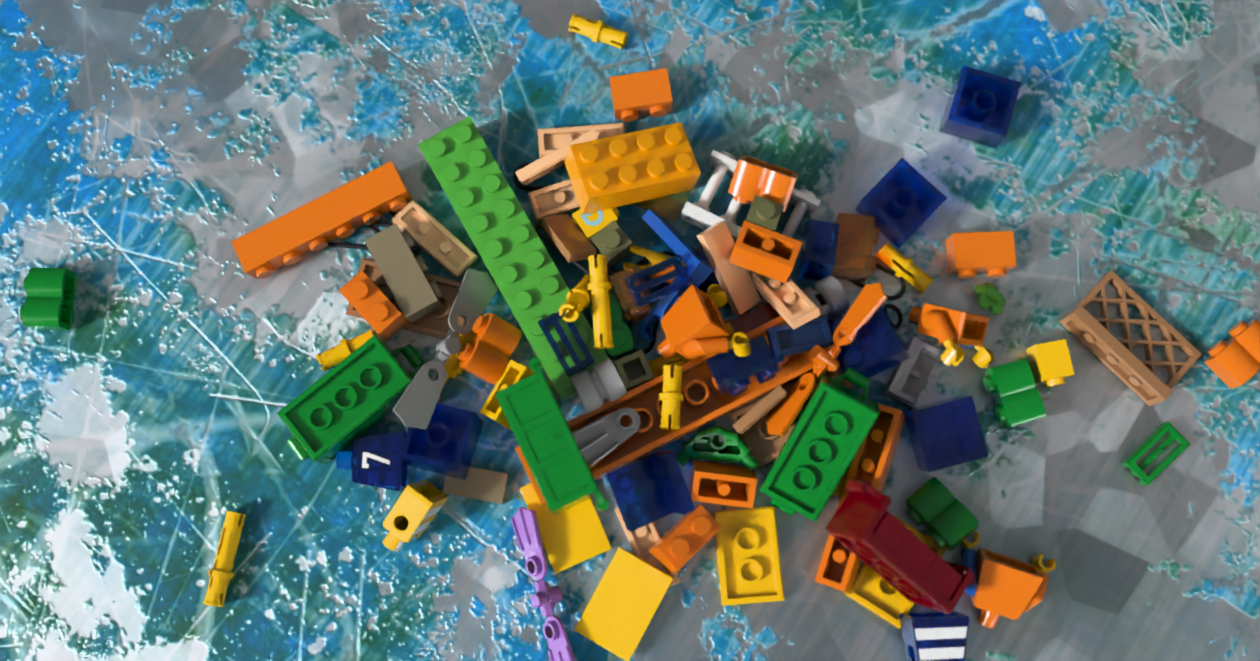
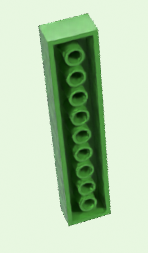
M469 116L419 143L418 146L565 405L579 397L570 377L585 370L593 373L594 365L608 359V356L604 349H594V332L582 311L574 322H567L562 319L567 311L563 315H559V309L566 301L569 288Z

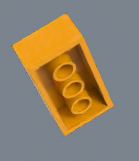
M681 122L570 145L564 162L583 215L692 190L701 175Z

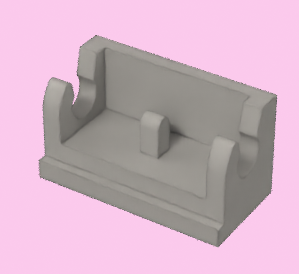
M915 336L907 341L882 394L913 409L939 357L940 350Z

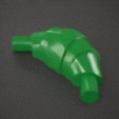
M720 426L697 431L696 435L684 444L685 449L676 456V460L682 466L687 464L692 458L696 460L731 461L734 463L741 460L749 471H752L759 464L750 453L752 449L741 439L739 433Z

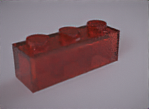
M762 302L755 306V310L751 312L747 310L743 314L738 315L739 318L735 320L730 318L724 321V323L729 322L735 333H747L779 316L770 303Z

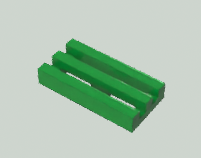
M1169 421L1164 422L1122 464L1131 469V473L1134 477L1137 476L1140 479L1139 482L1143 486H1147L1190 443ZM1167 432H1169L1170 434H1169L1150 454H1148L1138 465L1135 463V462H1136L1137 460H1139L1163 435H1165ZM1176 439L1179 443L1146 474L1143 470Z

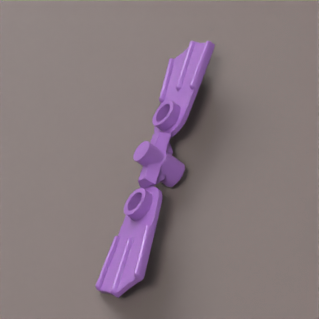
M519 507L517 513L510 520L520 550L523 552L526 560V570L530 576L537 579L534 582L536 593L531 595V603L535 608L540 607L542 616L547 617L543 625V634L548 642L550 661H576L564 625L560 618L553 614L555 603L562 600L561 589L556 585L550 587L544 581L547 574V562L536 511Z

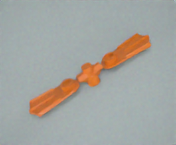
M881 283L866 284L836 328L833 334V345L825 348L816 345L810 350L808 358L814 362L813 372L801 376L789 390L786 397L779 402L765 421L769 435L785 436L803 409V404L808 397L813 395L817 388L816 377L821 378L827 370L829 372L837 370L839 361L836 357L842 351L839 346L850 344L855 339L860 327L868 322L887 299Z

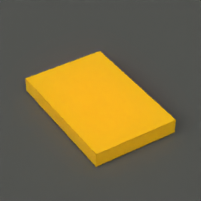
M532 483L520 488L528 509L536 511L542 543L555 574L612 549L591 498L555 515L549 510L548 505L543 506Z
M775 506L713 511V518L722 527L715 534L722 606L784 601Z
M893 515L942 558L946 551L945 547L938 548L927 535ZM864 562L857 572L851 594L845 593V595L901 629L914 606V603L909 602Z
M621 546L618 547L574 630L623 660L630 661L674 577Z

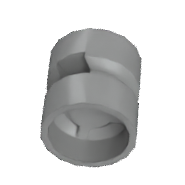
M831 275L814 283L813 289L807 287L802 290L819 307L820 315L826 314V317L827 315L835 317L849 309V300L846 292L839 281Z
M610 358L594 365L593 373L585 370L570 377L588 414L601 408L600 406L603 405V399L605 398L613 402L627 395L623 382Z

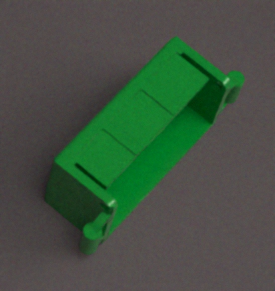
M375 334L277 413L292 432L291 438L286 443L301 462L307 458H312L314 462L328 464L393 411V408L425 361L411 344L392 350L383 339ZM402 352L415 368L412 372L398 358L397 355Z
M533 357L529 360L528 365L534 374L496 392L495 395L549 510L553 514L557 515L593 496L597 500V509L606 511L609 508V501L602 496L542 372L543 367L540 359Z
M850 367L835 379L824 374L821 376L819 384L805 409L802 410L798 421L786 442L782 445L770 470L762 479L759 491L772 497L771 505L791 516L796 511L814 522L818 520L880 414L879 405L868 399L870 378ZM842 378L864 389L862 395L841 384Z

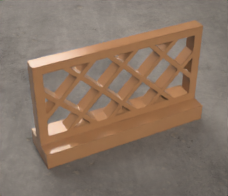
M1112 270L1107 272L1085 297L1059 321L1149 407L1166 400L1173 392L1171 389L1202 355ZM1108 282L1117 289L1118 298H1106L1105 285ZM1088 303L1099 304L1100 318H1094L1084 307ZM1107 304H1119L1121 319L1108 318ZM1127 305L1137 307L1140 310L1141 319H1129ZM1109 324H1120L1122 326L1123 339H1116L1110 333ZM1130 325L1142 326L1143 340L1131 339ZM1150 326H1157L1162 331L1163 341L1151 340ZM1132 345L1144 346L1146 361L1139 360L1133 355ZM1152 346H1164L1166 361H1154ZM1173 347H1180L1188 355V358L1184 362H1174ZM1155 367H1167L1168 380L1165 384L1156 376Z

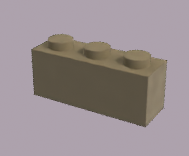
M395 223L364 240L401 311L411 324L443 307L439 300L443 294L435 280L429 282L425 274L429 268L421 254L415 256L411 249L416 244L407 229L401 231Z

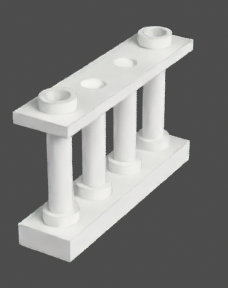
M713 150L710 155L709 164L716 168L699 201L694 202V204L686 202L681 213V220L704 231L717 222L725 221L736 243L741 227L736 225L735 219L743 203L732 199L725 215L720 217L711 213L708 207L726 172L734 175L738 161L728 152L720 151L719 153ZM794 188L789 202L794 204L795 207L781 233L782 235L793 238L806 210L814 214L821 201L816 199L812 192L805 189L797 190Z

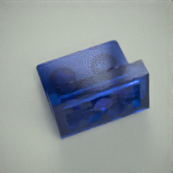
M764 335L749 341L751 353L748 356L739 357L735 355L733 349H730L728 353H721L706 360V363L721 395L730 393L731 397L748 390V386L753 381L758 380L759 384L775 378L776 374L781 371L780 367L785 362L783 354L774 358Z
M660 450L607 473L608 481L628 531H634L671 513L685 515L695 510L674 451Z

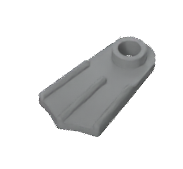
M625 407L572 432L587 464L593 467L635 434L640 427V417L634 409ZM629 416L632 419V424L629 427H623L620 424L622 417Z

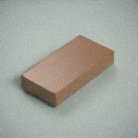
M568 213L542 217L541 227L568 262L586 260L591 255L595 256L596 248Z
M778 385L732 425L733 428L740 435H744L786 397V391Z

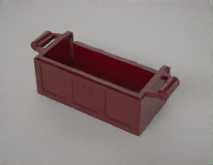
M855 478L849 479L847 488L850 491L827 525V532L909 602L945 614H951L967 586L975 582L974 572L969 567L944 561L890 512L886 511L891 504V498L873 488L870 481Z

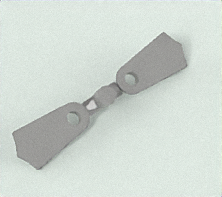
M470 268L466 270L448 316V323L451 329L448 330L444 340L436 345L437 353L434 359L422 365L393 408V412L401 419L405 427L427 429L447 378L444 366L450 355L458 353L461 349V343L458 340L460 335L458 334H466L472 330L475 321L483 314L498 291V287L487 272L476 271ZM457 316L463 318V326L458 325ZM430 369L436 374L434 381L428 377Z

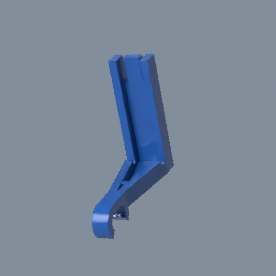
M648 209L641 218L687 265V269L682 268L657 304L639 325L640 335L644 339L655 342V336L650 333V328L659 318L661 321L663 316L673 306L676 298L681 296L691 284L698 287L715 269L664 216Z

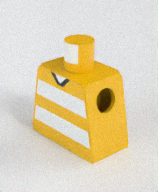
M426 479L408 484L383 522V526L389 530V533L382 541L388 549L398 552L404 542L409 543L419 538L449 496L442 493L441 490Z

